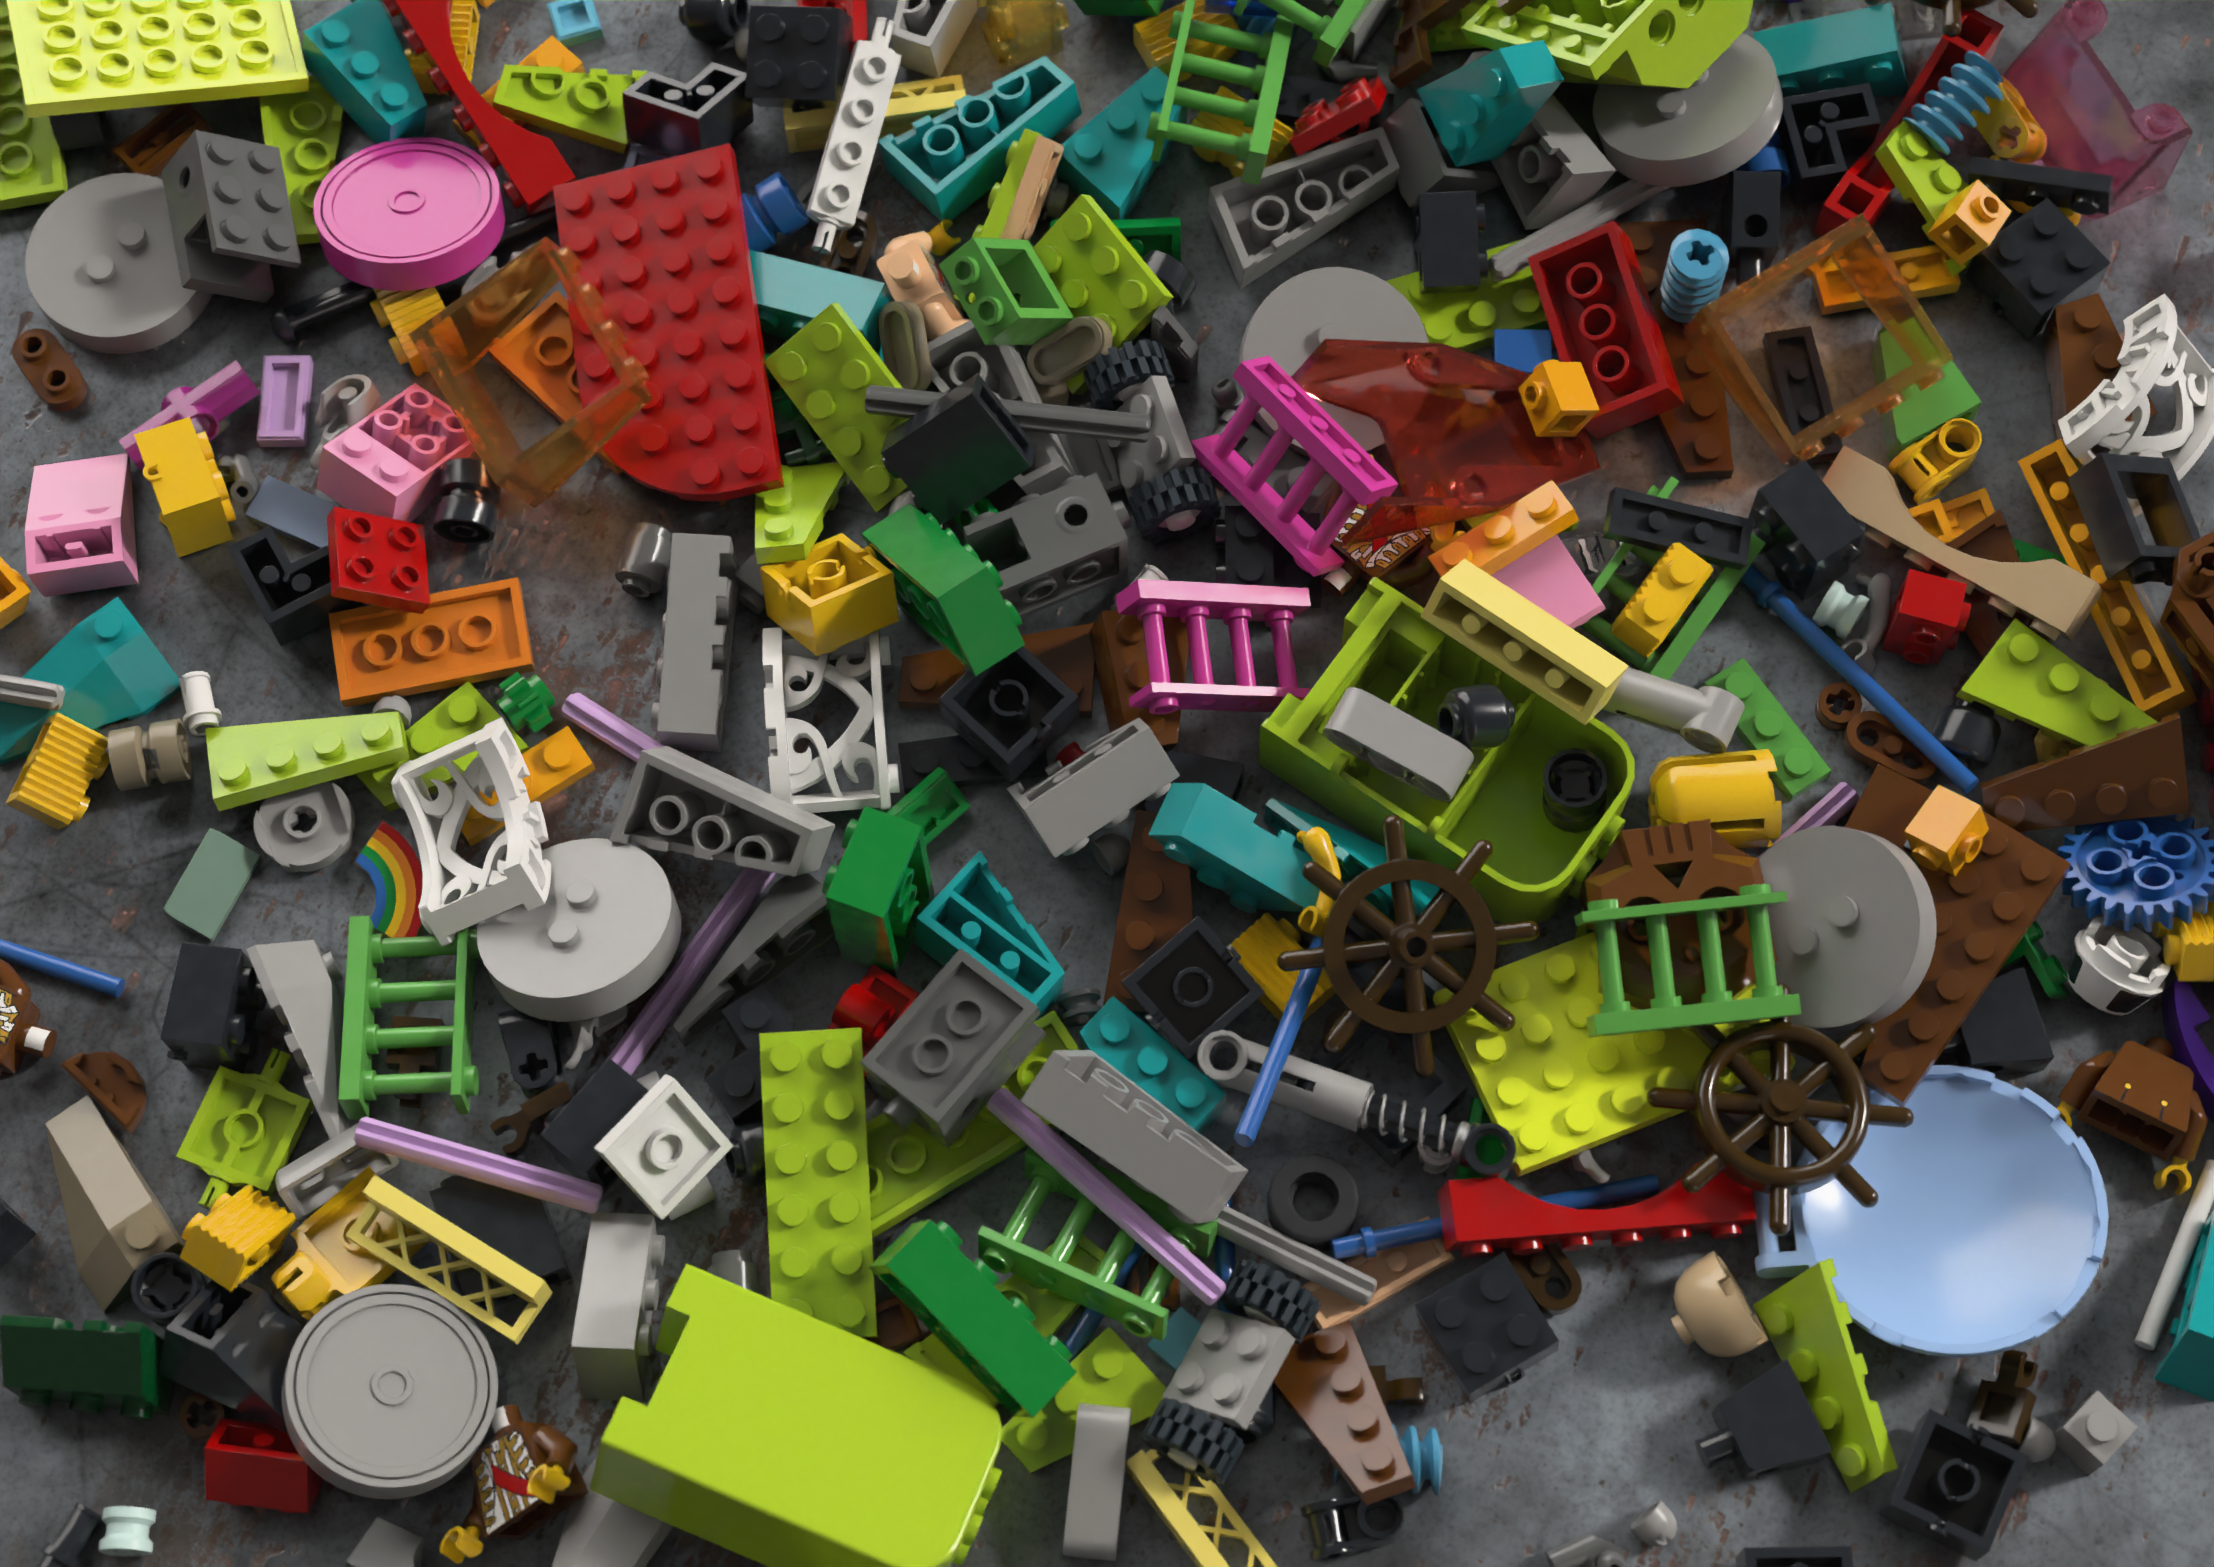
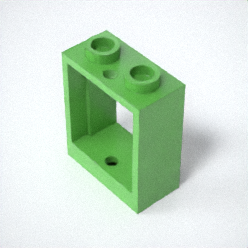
M973 237L939 264L985 345H1033L1041 338L1074 319L1028 240ZM972 292L976 297L974 303L969 301V295Z

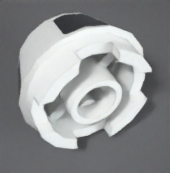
M2104 916L2094 918L2087 929L2080 930L2076 935L2067 977L2072 988L2085 1001L2102 1011L2122 1016L2131 1013L2162 992L2165 986L2164 979L2169 973L2171 965L2164 964L2159 960L2157 955L2162 948L2146 933L2134 926L2129 931H2122L2112 926H2104Z

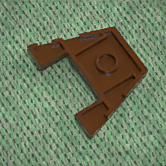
M1399 0L1398 8L1404 14L1402 27L1394 34L1393 47L1398 50L1397 65L1390 66L1389 80L1402 89L1431 70L1433 64L1427 32L1441 22L1451 19L1459 10L1474 0ZM1497 0L1499 9L1509 17L1534 1Z

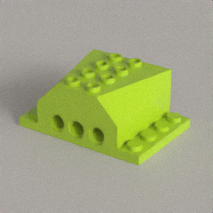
M1488 0L1461 29L1467 42L1493 50L1544 40L1564 78L1562 82L1688 89L1748 27L1754 0H1534L1510 17L1499 9L1497 0Z

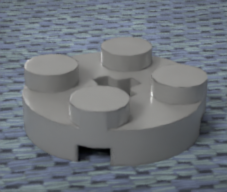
M327 781L266 798L260 807V811L256 810L254 817L256 839L269 859L280 865L286 872H310L322 869L332 864L341 855L347 853L353 846L355 814L343 790L333 782ZM302 813H307L310 818L317 817V822L306 833H303L301 830L293 831L292 829L293 826L299 823L298 816Z

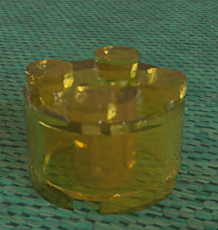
M977 0L978 9L986 7L988 21L982 22L981 26L987 45L999 65L1006 64L1005 68L1008 69L1036 61L1044 56L1056 55L1063 51L1064 45L1061 29L1069 26V19L1062 1Z

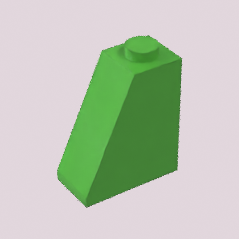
M1919 314L1904 322L1901 319H1895L1886 324L1877 334L1878 338L1871 354V361L1889 460L1892 461L1908 446L1921 441L1947 421L1963 418L1973 422L1982 401Z

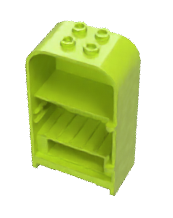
M1373 577L1367 584V589L1344 618L1341 651L1308 695L1301 701L1288 692L1269 719L1266 718L1260 726L1258 764L1383 847H1385L1384 819L1389 815L1399 816L1403 821L1407 857L1413 860L1433 862L1454 871L1478 840H1488L1493 846V853L1470 884L1484 900L1492 919L1504 924L1521 921H1534L1539 924L1547 921L1563 906L1569 896L1576 900L1580 898V888L1584 880L1591 875L1598 860H1603L1609 847L1626 823V820L1621 817L1635 779V759L1627 742L1612 728L1594 717L1586 725L1582 724L1421 618L1420 616L1424 610L1422 606L1377 577ZM1492 684L1498 687L1505 698L1511 701L1515 711L1514 725L1510 728L1509 735L1502 745L1490 749L1471 751L1474 755V760L1452 800L1449 802H1441L1428 797L1330 742L1323 734L1325 725L1344 692L1349 687L1362 689L1438 730L1437 710L1439 705L1443 703L1449 691L1458 687ZM1571 748L1585 749L1597 755L1604 763L1608 775L1604 815L1598 824L1589 830L1578 833L1562 831L1552 825L1545 816L1542 805L1543 776L1547 763L1551 757L1560 751Z
M686 1263L666 1304L655 1350L667 1354L671 1358L648 1406L622 1396L600 1442L590 1490L768 1567H950L952 1563L962 1567L981 1525L983 1513L1002 1473V1470L993 1467V1464L1000 1449L1003 1430L998 1411L987 1395L964 1381Z

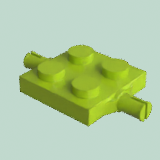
M272 1048L260 1075L242 1074L221 1065L219 1066L176 1155L181 1162L202 1169L211 1177L200 1201H198L199 1206L211 1210L217 1199L227 1192L229 1186L245 1187L252 1185L254 1190H260L261 1193L272 1196L276 1188L277 1172L287 1165L315 1106L310 1099L287 1091L279 1083L289 1060L292 1058L289 1054Z

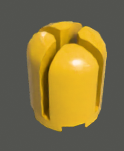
M1769 749L1671 756L1658 762L1650 776L1648 786L1650 792L1648 797V813L1651 827L1660 825L1664 827L1668 826V824L1676 823L1687 824L1691 821L1710 819L1711 827L1724 840L1737 849L1772 847L1773 843L1771 840L1780 839L1782 826V802L1775 801L1773 784L1768 777V772L1777 771L1772 753Z

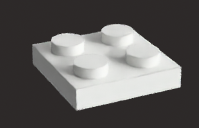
M665 1074L594 1149L655 1216L663 1220L733 1147V1144L677 1080Z

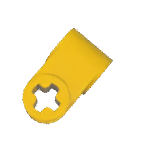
M2002 77L2003 82L1998 87L2004 99L2000 102L1987 96L1984 100L1991 112L1985 115L1974 109L1971 114L1977 123L1975 128L1982 134L1997 156L2012 159L2017 163L2033 164L2045 153L2047 148L2046 134L2025 106L2024 99L2007 79Z
M1956 418L1947 421L1921 441L1913 443L1900 452L1891 461L1887 470L1891 475L1898 474L1915 494L1913 500L1917 505L1926 503L1972 467L1982 442L1981 432L1977 425L1967 419ZM1947 443H1959L1965 447L1966 452L1958 453L1948 448Z

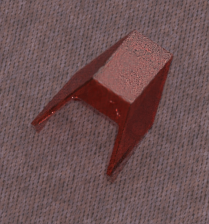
M1324 339L1291 377L1311 398L1370 417L1377 422L1405 496H1381L1341 538L1344 547L1498 512L1514 504L1550 480H1553L1557 487L1593 474L1600 468L1588 433L1583 427L1576 436L1537 437L1518 390L1531 374L1442 343Z

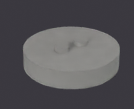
M1743 33L1688 89L1599 84L1593 101L1594 123L1604 154L1611 165L1626 177L1637 182L1664 187L1686 186L1706 182L1740 167L1754 157L1768 143L1778 127L1783 111L1782 92L1770 54L1759 42Z
M117 173L96 177L76 185L58 197L45 210L35 224L27 244L25 255L26 278L30 291L45 317L63 337L80 347L95 352L129 354L158 347L177 337L191 326L204 311L213 294L182 288L163 180L153 176L137 173Z
M1325 267L1303 272L1285 281L1272 291L1256 310L1245 329L1238 360L1239 366L1243 361L1270 356L1367 453L1389 442L1412 420L1427 391L1431 369L1428 338L1418 314L1408 300L1396 288L1379 277L1361 270L1345 267ZM1241 386V390L1245 398V389ZM1261 407L1255 416V420L1272 437L1278 428L1277 421ZM1293 439L1288 449L1309 457V453Z
M1818 826L1797 831L1783 838L1759 858L1764 884H1770L1771 892L1786 891L1787 902L1778 906H1769L1768 915L1771 937L1778 960L1775 965L1777 983L1787 984L1791 994H1799L1801 1014L1791 1017V1022L1831 1030L1856 1029L1863 1023L1874 1024L1885 1019L1911 998L1920 986L1930 966L1935 949L1937 921L1929 886L1919 868L1905 852L1893 843L1875 834L1840 826Z
M602 838L572 840L541 851L542 860L547 859L551 863V883L546 903L530 911H527L522 903L483 920L477 925V946L480 957L497 991L511 1006L539 1019L560 1022L580 1021L605 1015L629 1004L657 982L668 968L677 951L681 936V914L663 869L649 854L631 844L609 841L610 839Z
M383 1284L360 1288L326 1305L308 1322L297 1338L287 1364L282 1386V1409L285 1425L292 1443L303 1460L319 1476L334 1486L352 1494L375 1499H399L419 1495L433 1490L454 1477L468 1464L474 1453L479 1449L496 1409L498 1397L497 1367L489 1343L477 1324L465 1311L443 1296L426 1289L403 1284Z

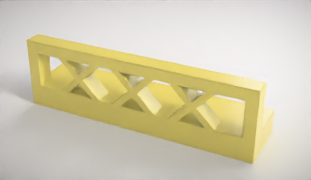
M962 74L894 84L878 140L890 134L896 138L912 130L913 122L927 115L933 119L955 108L954 102L966 96ZM836 107L825 109L811 108L810 111L793 112L792 108H783L785 131L790 153L825 149Z
M374 1175L363 1191L369 1203L350 1228L346 1237L425 1288L443 1296L473 1318L518 1345L552 1294L547 1283ZM383 1211L396 1219L399 1239L376 1243L364 1234L379 1212ZM405 1226L418 1234L407 1236ZM431 1241L439 1248L441 1265L419 1270L411 1263L409 1246ZM401 1248L403 1259L389 1250ZM447 1252L460 1260L449 1263ZM473 1267L481 1273L484 1291L461 1296L453 1289L451 1272ZM443 1274L445 1285L432 1278V1276ZM489 1278L503 1287L491 1289ZM516 1294L529 1303L514 1326L511 1327L496 1318L493 1298ZM486 1300L487 1311L474 1303Z
M1153 1449L1147 1453L1140 1450L1125 1462L1128 1475L1197 1567H1229L1218 1552L1220 1536L1243 1540L1250 1550L1247 1567H1253L1254 1556L1262 1567H1277L1217 1485L1212 1481L1202 1480L1195 1474V1478L1203 1488L1190 1486L1191 1474L1185 1472L1184 1485L1167 1483L1153 1465L1154 1462L1161 1458V1456L1156 1454L1157 1451ZM1174 1492L1182 1493L1181 1501ZM1188 1494L1210 1497L1218 1507L1215 1527L1197 1524L1186 1509ZM1223 1515L1234 1530L1221 1528ZM1206 1534L1214 1535L1213 1544Z

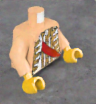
M948 219L940 221L928 233L921 231L894 238L886 246L884 256L876 262L894 300L911 301L921 310L925 323L927 342L969 321L965 320L933 255L930 253L933 252L937 256H943L961 241L960 237L955 239L946 233V230L953 225L952 221Z

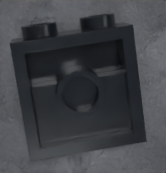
M1225 506L1224 519H1215V548H1225V563H1216V583L1308 588L1311 603L1309 608H1321V575L1313 577L1309 572L1302 570L1295 563L1293 556L1244 506ZM1297 513L1315 532L1320 526V513Z

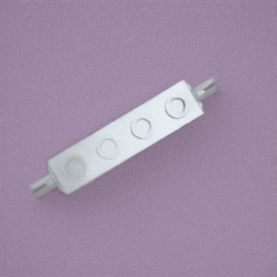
M884 17L876 19L871 41L858 40L854 45L806 215L819 224L811 248L816 252L821 249L820 253L822 254L831 253L836 230H849L854 226L902 56L888 47L895 22L889 20L886 23L887 18Z

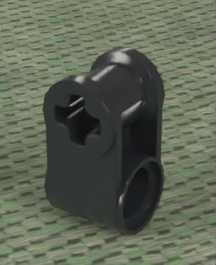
M517 1009L499 1013V1026L504 1046L508 1053L511 1073L515 1082L521 1087L523 1094L530 1100L564 1081L565 1075L558 1046L559 1035L556 1021L532 1017ZM544 1068L540 1072L541 1079L532 1081L536 1079V1070Z
M1394 1495L1365 1505L1359 1496L1322 1500L1305 1505L1300 1509L1302 1517L1307 1518L1314 1545V1550L1310 1552L1311 1561L1313 1562L1338 1559L1358 1551L1387 1546L1394 1543L1400 1537L1404 1526V1509ZM1385 1507L1394 1514L1396 1520L1390 1529L1375 1531L1366 1523L1365 1517L1372 1508ZM1325 1520L1330 1522L1333 1540L1328 1538Z

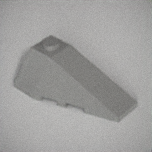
M314 940L254 945L246 949L271 1009L274 1008L282 1025L288 1026L289 1031L285 1033L284 1039L301 1069L305 1068L307 1075L303 1076L304 1083L329 1139H332L349 1129L348 1117L338 1100L343 1032L342 996L336 984V981L343 978L340 967L332 951L323 954Z
M595 1459L582 1476L589 1493L570 1506L552 1567H645L675 1526L591 1491L590 1484L595 1467Z

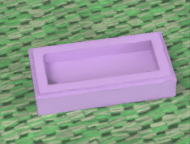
M310 355L264 356L256 438L260 447H307L314 365Z

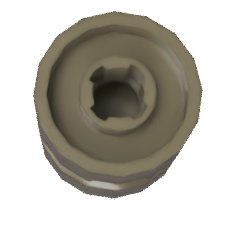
M180 718L151 723L146 732L140 726L109 731V759L115 782L121 792L150 787L155 778L162 784L192 779V754L187 732ZM152 749H156L157 761H154Z

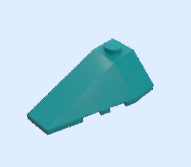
M116 597L77 624L22 677L63 686L65 696L61 709L53 711L0 701V765L28 756L47 717L57 712L99 732L102 731L101 726L124 718H128L131 721L146 716L181 691L178 676L119 597Z
M1271 798L1265 804L1264 822L1277 833L1280 830H1285L1296 837L1299 831L1308 832L1314 827L1323 828L1330 836L1339 864L1341 880L1350 882L1365 870L1387 862L1386 848L1274 798ZM1295 838L1292 846L1307 854L1303 843L1298 842ZM1410 880L1416 920L1440 888L1426 882ZM1388 883L1375 889L1364 899L1395 922L1391 886Z

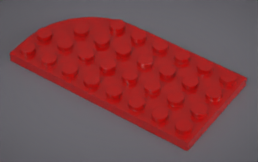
M730 143L553 186L579 394L588 426L607 456L637 483L650 490L654 488L664 493L678 495L683 500L722 501L784 487L767 367L764 364L765 353L736 157Z

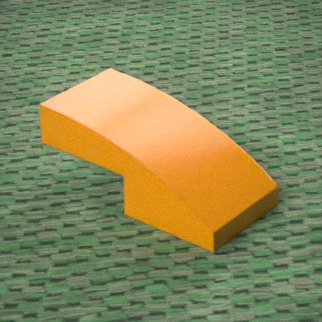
M1986 488L1942 504L1940 499L1937 498L1908 509L1912 517L1925 531L1946 545L1995 512Z

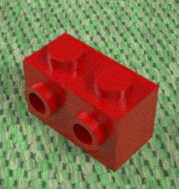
M1909 569L1891 607L1890 620L1881 650L1902 655L1905 660L1914 664L1924 665L1933 663L1938 665L1946 649H1955L1960 631L1963 632L1966 627L1971 609L1970 603L1963 602L1967 584Z
M221 1418L204 1448L206 1500L225 1502L234 1506L247 1505L277 1509L285 1513L299 1512L308 1514L324 1483V1479L297 1452L289 1434L267 1424Z

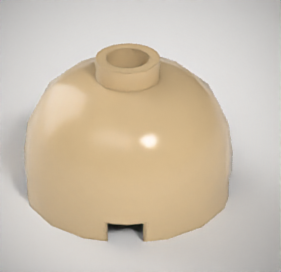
M1715 1251L1697 1260L1683 1271L1675 1284L1673 1296L1678 1315L1671 1318V1321L1686 1345L1695 1341L1707 1354L1726 1358L1740 1356L1769 1341L1756 1314L1751 1316L1752 1311L1745 1300L1747 1297L1719 1255H1716Z

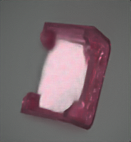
M2067 0L2009 65L2002 77L2007 79L2024 99L2025 106L2046 134L2047 148L2044 155L2040 158L2046 167L2114 176L2113 196L2109 214L2083 215L2088 218L2098 219L2165 189L2193 131L2182 115L2170 105L2153 103L2138 110L2133 108L2088 43L2089 40L2101 34L2106 26L2108 12L2101 0Z

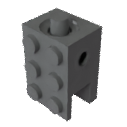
M195 130L161 171L182 288L267 303L275 294L269 263L291 268H298L301 265L279 148Z
M1097 473L1085 478L1082 475L1070 477L1060 483L1058 488L1041 496L1037 493L1026 495L1016 501L1013 507L997 514L992 511L982 513L973 518L968 526L963 527L965 545L969 544L974 549L982 563L986 560L992 563L1009 555H1015L1018 564L998 572L1003 581V586L998 588L1003 600L1008 599L1013 604L1021 618L1128 574V537L1124 530L1131 527V521L1121 500L1111 504Z
M960 948L861 1061L872 1089L889 1102L882 1110L883 1114L903 1131L914 1121L949 1148L985 1107L994 1093L1004 1085L1046 1036V1032L1033 1023L1040 1015L1038 1006Z

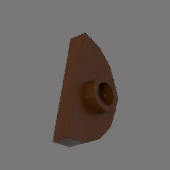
M95 1051L87 1054L84 1052L76 1053L60 1064L130 1134L134 1132L144 1117L148 1098L145 1081L129 1060L114 1051Z

